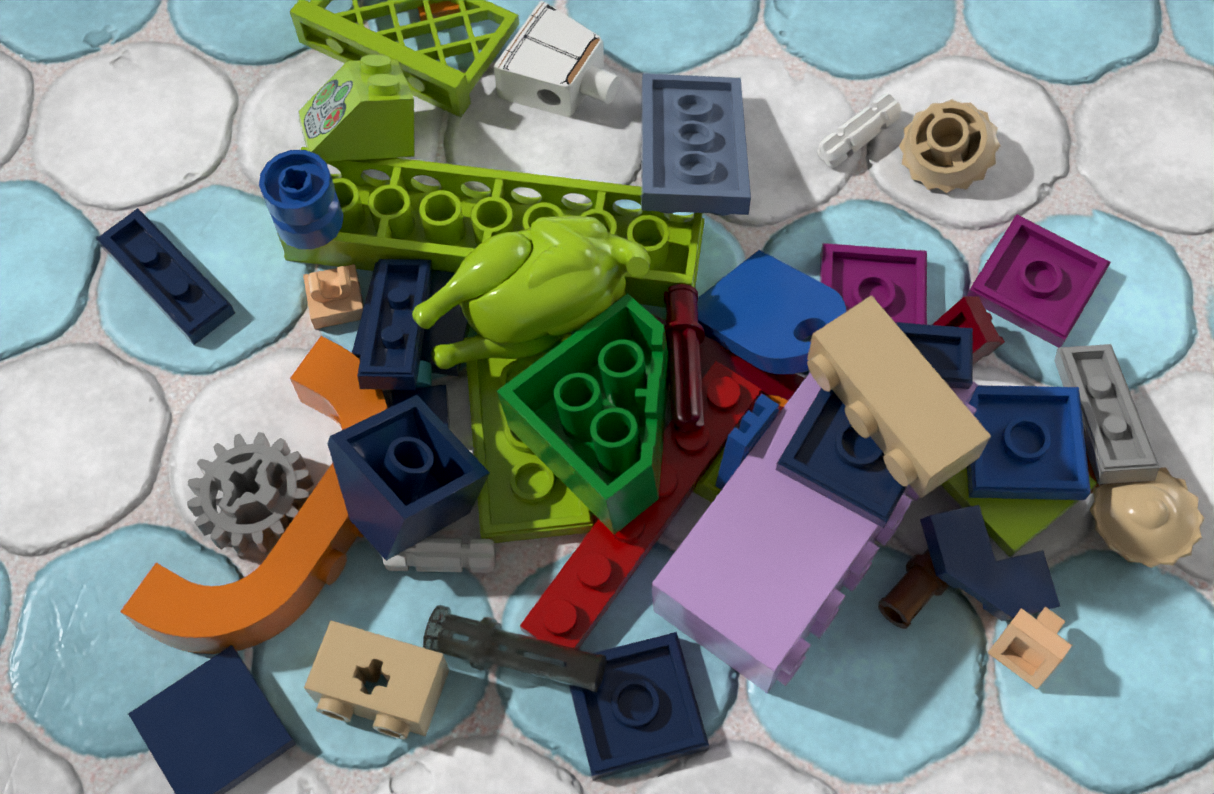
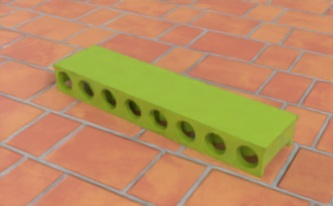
M301 147V150H307V148ZM403 158L326 162L341 172L340 174H331L343 212L342 228L333 240L315 249H297L287 245L279 237L285 252L284 258L287 261L335 267L355 264L356 269L373 271L375 263L379 259L432 260L433 270L456 273L465 257L479 244L492 236L504 232H516L531 228V224L540 217H593L604 224L608 232L643 245L650 256L651 263L649 271L642 278L633 277L628 271L624 274L626 286L623 296L628 293L639 304L666 307L664 293L665 291L668 292L669 287L676 284H687L694 288L696 287L705 218H702L703 213L675 215L659 211H644L641 208L625 209L614 203L618 200H632L641 205L640 186ZM369 169L378 170L387 174L390 179H375L363 171ZM418 175L429 176L436 179L440 185H425L416 181L413 177ZM469 181L479 182L489 187L490 191H475L467 188L463 183ZM520 187L530 188L537 191L541 196L534 198L525 197L513 190ZM572 193L581 194L588 197L592 202L584 204L575 203L567 200L564 196Z

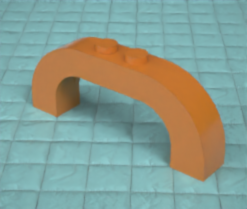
M320 336L290 377L300 401L333 419L342 430L388 409L382 390L360 389L357 377L360 359L347 349L323 336ZM333 463L267 558L251 574L230 584L205 586L190 582L160 564L155 563L120 612L137 629L170 647L200 654H219L231 645L237 651L244 650L265 642L284 631L309 608L325 584L331 585L337 580L345 567L347 551L357 536L360 538L364 537L349 519Z

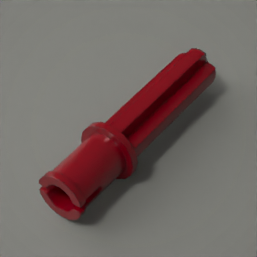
M676 284L669 287L668 292L665 291L664 302L666 304V326L664 328L668 347L671 420L676 431L685 433L689 430L698 431L704 424L699 345L705 339V332L702 325L698 323V291L691 285Z

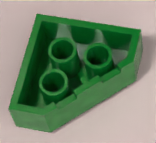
M627 293L498 389L497 394L508 427L614 535L659 499L669 379L665 328L660 321Z

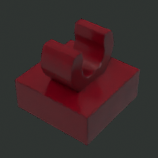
M964 296L932 324L973 328V365L981 358L989 356L1005 342L1003 337L998 335L991 321L993 318L984 308L979 296Z

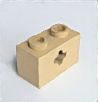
M330 620L304 689L314 702L318 703L316 710L330 718L350 722L354 714L373 720V729L394 738L407 739L409 732L426 737L449 672V667L442 653ZM380 675H384L388 682L387 687L375 686L372 693L369 694L365 688L366 681L376 683Z

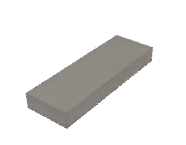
M1112 345L1057 348L1054 361L1063 387H1079L1086 452L1097 483L1155 481L1160 467Z

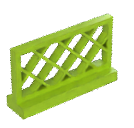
M298 0L289 11L299 43L344 64L347 61H360L366 55L375 54L387 56L391 60L397 59L413 96L460 118L471 105L469 93L519 25L518 14L487 0H387L386 2L359 8L357 0H352L354 9L339 13H332L325 9L333 0H311L310 2ZM451 1L459 6L460 12L433 18L429 5ZM424 6L427 20L403 26L399 25L396 13ZM391 15L394 28L374 32L365 28L363 21ZM488 19L500 24L494 33L474 37L471 23ZM465 26L468 39L443 45L440 44L437 31ZM431 33L435 47L415 51L406 47L403 39ZM468 52L473 53L474 61L465 73L446 64L445 58Z

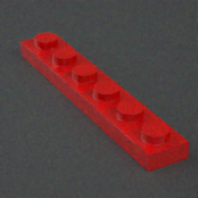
M715 361L701 380L704 424L698 431L689 430L685 433L678 432L671 420L664 430L659 499L615 535L598 519L520 624L522 632L563 661L572 659L694 491L701 477L724 448L728 435L735 427L737 429L740 427L743 416L748 410L751 411L756 400L760 397L761 388L721 363Z

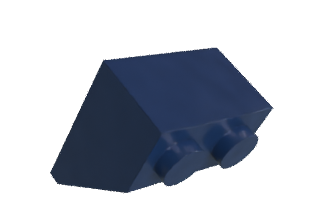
M418 395L331 435L327 443L349 519L386 561L470 514L490 474Z

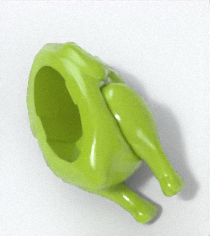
M586 216L540 217L531 224V228L516 232L500 233L479 244L465 257L456 273L444 287L427 301L418 304L414 308L412 317L421 328L429 329L434 326L439 318L459 304L469 325L478 333L476 336L452 344H440L433 347L431 351L432 360L440 369H449L460 363L483 358L518 359L529 357L550 348L557 342L561 334L578 331L613 305L615 301L625 294L626 281L624 274L628 271L631 276L642 278L649 271L651 259L643 245L608 232L604 224L596 218Z

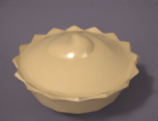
M951 99L944 103H932L926 110L915 113L913 121L904 128V138L899 145L903 152L902 165L909 169L911 179L921 181L927 190L939 188L945 193L955 188L967 190L973 181L983 180L987 169L996 164L995 153L1001 146L996 137L998 127L989 120L987 112L977 109L971 102L960 103Z
M1166 467L1159 468L1155 481L1101 484L1093 489L1094 503L1090 511L1095 519V531L1101 535L1110 550H1113L1128 562L1142 563L1150 568L1160 564L1173 566L1179 558L1192 555L1193 545L1203 539L1199 528L1205 518L1198 510L1199 497L1188 491L1184 479L1172 477Z

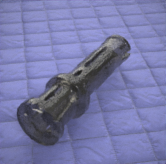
M437 605L432 611L423 638V648L470 661V666L476 670L481 671L491 668L492 665H497L539 678L586 688L595 693L598 692L606 668V655H597L551 641L502 630V625L495 618L484 617L479 621L452 614L450 607L444 605ZM459 634L467 636L469 639L468 641L453 638V635ZM500 645L507 647V650H499ZM528 652L567 662L566 667L524 657V654Z

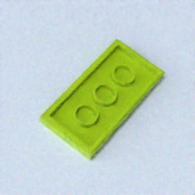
M571 333L561 334L557 342L550 348L529 357L518 359L483 358L466 362L474 456L490 472L477 498L481 539H490L494 543L583 534L588 533L594 526L592 511L508 427L497 394L498 389L570 337Z

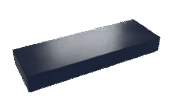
M139 208L96 238L107 254L193 345L235 314L232 305Z
M379 259L357 375L360 389L416 390L425 329L421 328L414 321L412 312L418 304L430 298L433 277L432 260Z

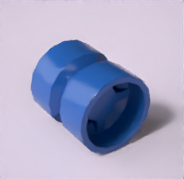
M289 150L276 155L266 163L260 173L259 187L279 237L287 245L297 249H315L333 240L342 228L343 212L327 163L318 154L307 150Z

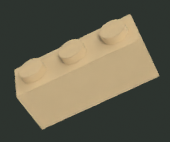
M872 295L812 334L808 354L809 361L807 363L812 377L823 390L829 392L833 389L846 406L845 413L852 427L863 438L871 437L885 454L884 462L887 469L899 484L905 487L910 485L918 496L922 498L979 459L991 435Z

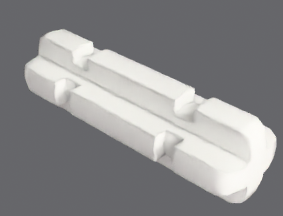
M883 94L871 103L872 108L865 107L837 128L839 134L831 133L819 142V149L817 151L819 158L828 167H836L848 158L847 152L850 154L855 153L882 132L880 127L888 128L899 119V112L902 110L899 101L894 100L891 94Z
M426 538L387 561L383 558V564L389 571H408L410 566H415L416 571L462 572L463 567H469L470 572L489 573L493 571L495 566L496 548L494 542L490 539H471L470 544H464L462 538Z

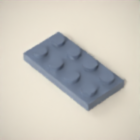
M643 73L641 89V210L659 211L662 213H711L718 216L729 214L749 215L751 192L741 78Z

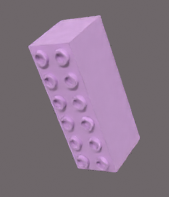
M811 373L808 374L651 583L653 611L766 693L769 692L777 680L785 686L790 682L805 660L806 656L804 655L811 646V644L805 641L808 635L812 633L820 638L837 615L838 607L846 596L840 592L842 587L845 586L850 591H854L870 568L871 561L879 550V547L874 542L878 541L885 546L904 519L903 515L913 501L907 496L915 501L919 499L918 494L908 485L885 528H882L776 470L778 460L821 389ZM973 382L969 389L951 388L974 415L977 409L968 403L978 384Z

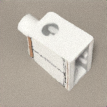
M544 1L538 3L494 65L497 97L564 117L573 115L586 95L609 104L616 95L620 77L603 69L604 51L603 41L600 36Z

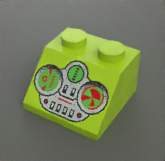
M375 54L366 55L360 61H347L298 111L307 151L318 154L325 162L415 157L414 97L397 59L391 60L387 56Z

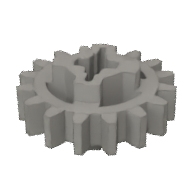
M258 432L253 444H246L242 435L237 434L234 437V448L226 450L224 446L217 443L213 446L217 455L213 462L204 459L198 460L197 465L204 476L203 478L189 479L188 486L197 497L187 501V505L193 515L198 517L194 523L204 536L211 534L210 538L216 547L222 550L231 541L232 547L237 554L244 555L249 547V543H256L261 553L264 554L269 549L268 539L275 536L278 540L280 539L285 529L299 512V508L303 506L310 496L306 489L313 486L314 482L309 471L303 470L306 464L298 451L290 453V449L284 439H278L270 447L268 439L262 432ZM283 473L287 480L285 497L280 495L278 491L283 483L280 477ZM218 490L223 492V498L218 504L221 509L219 514L216 507Z

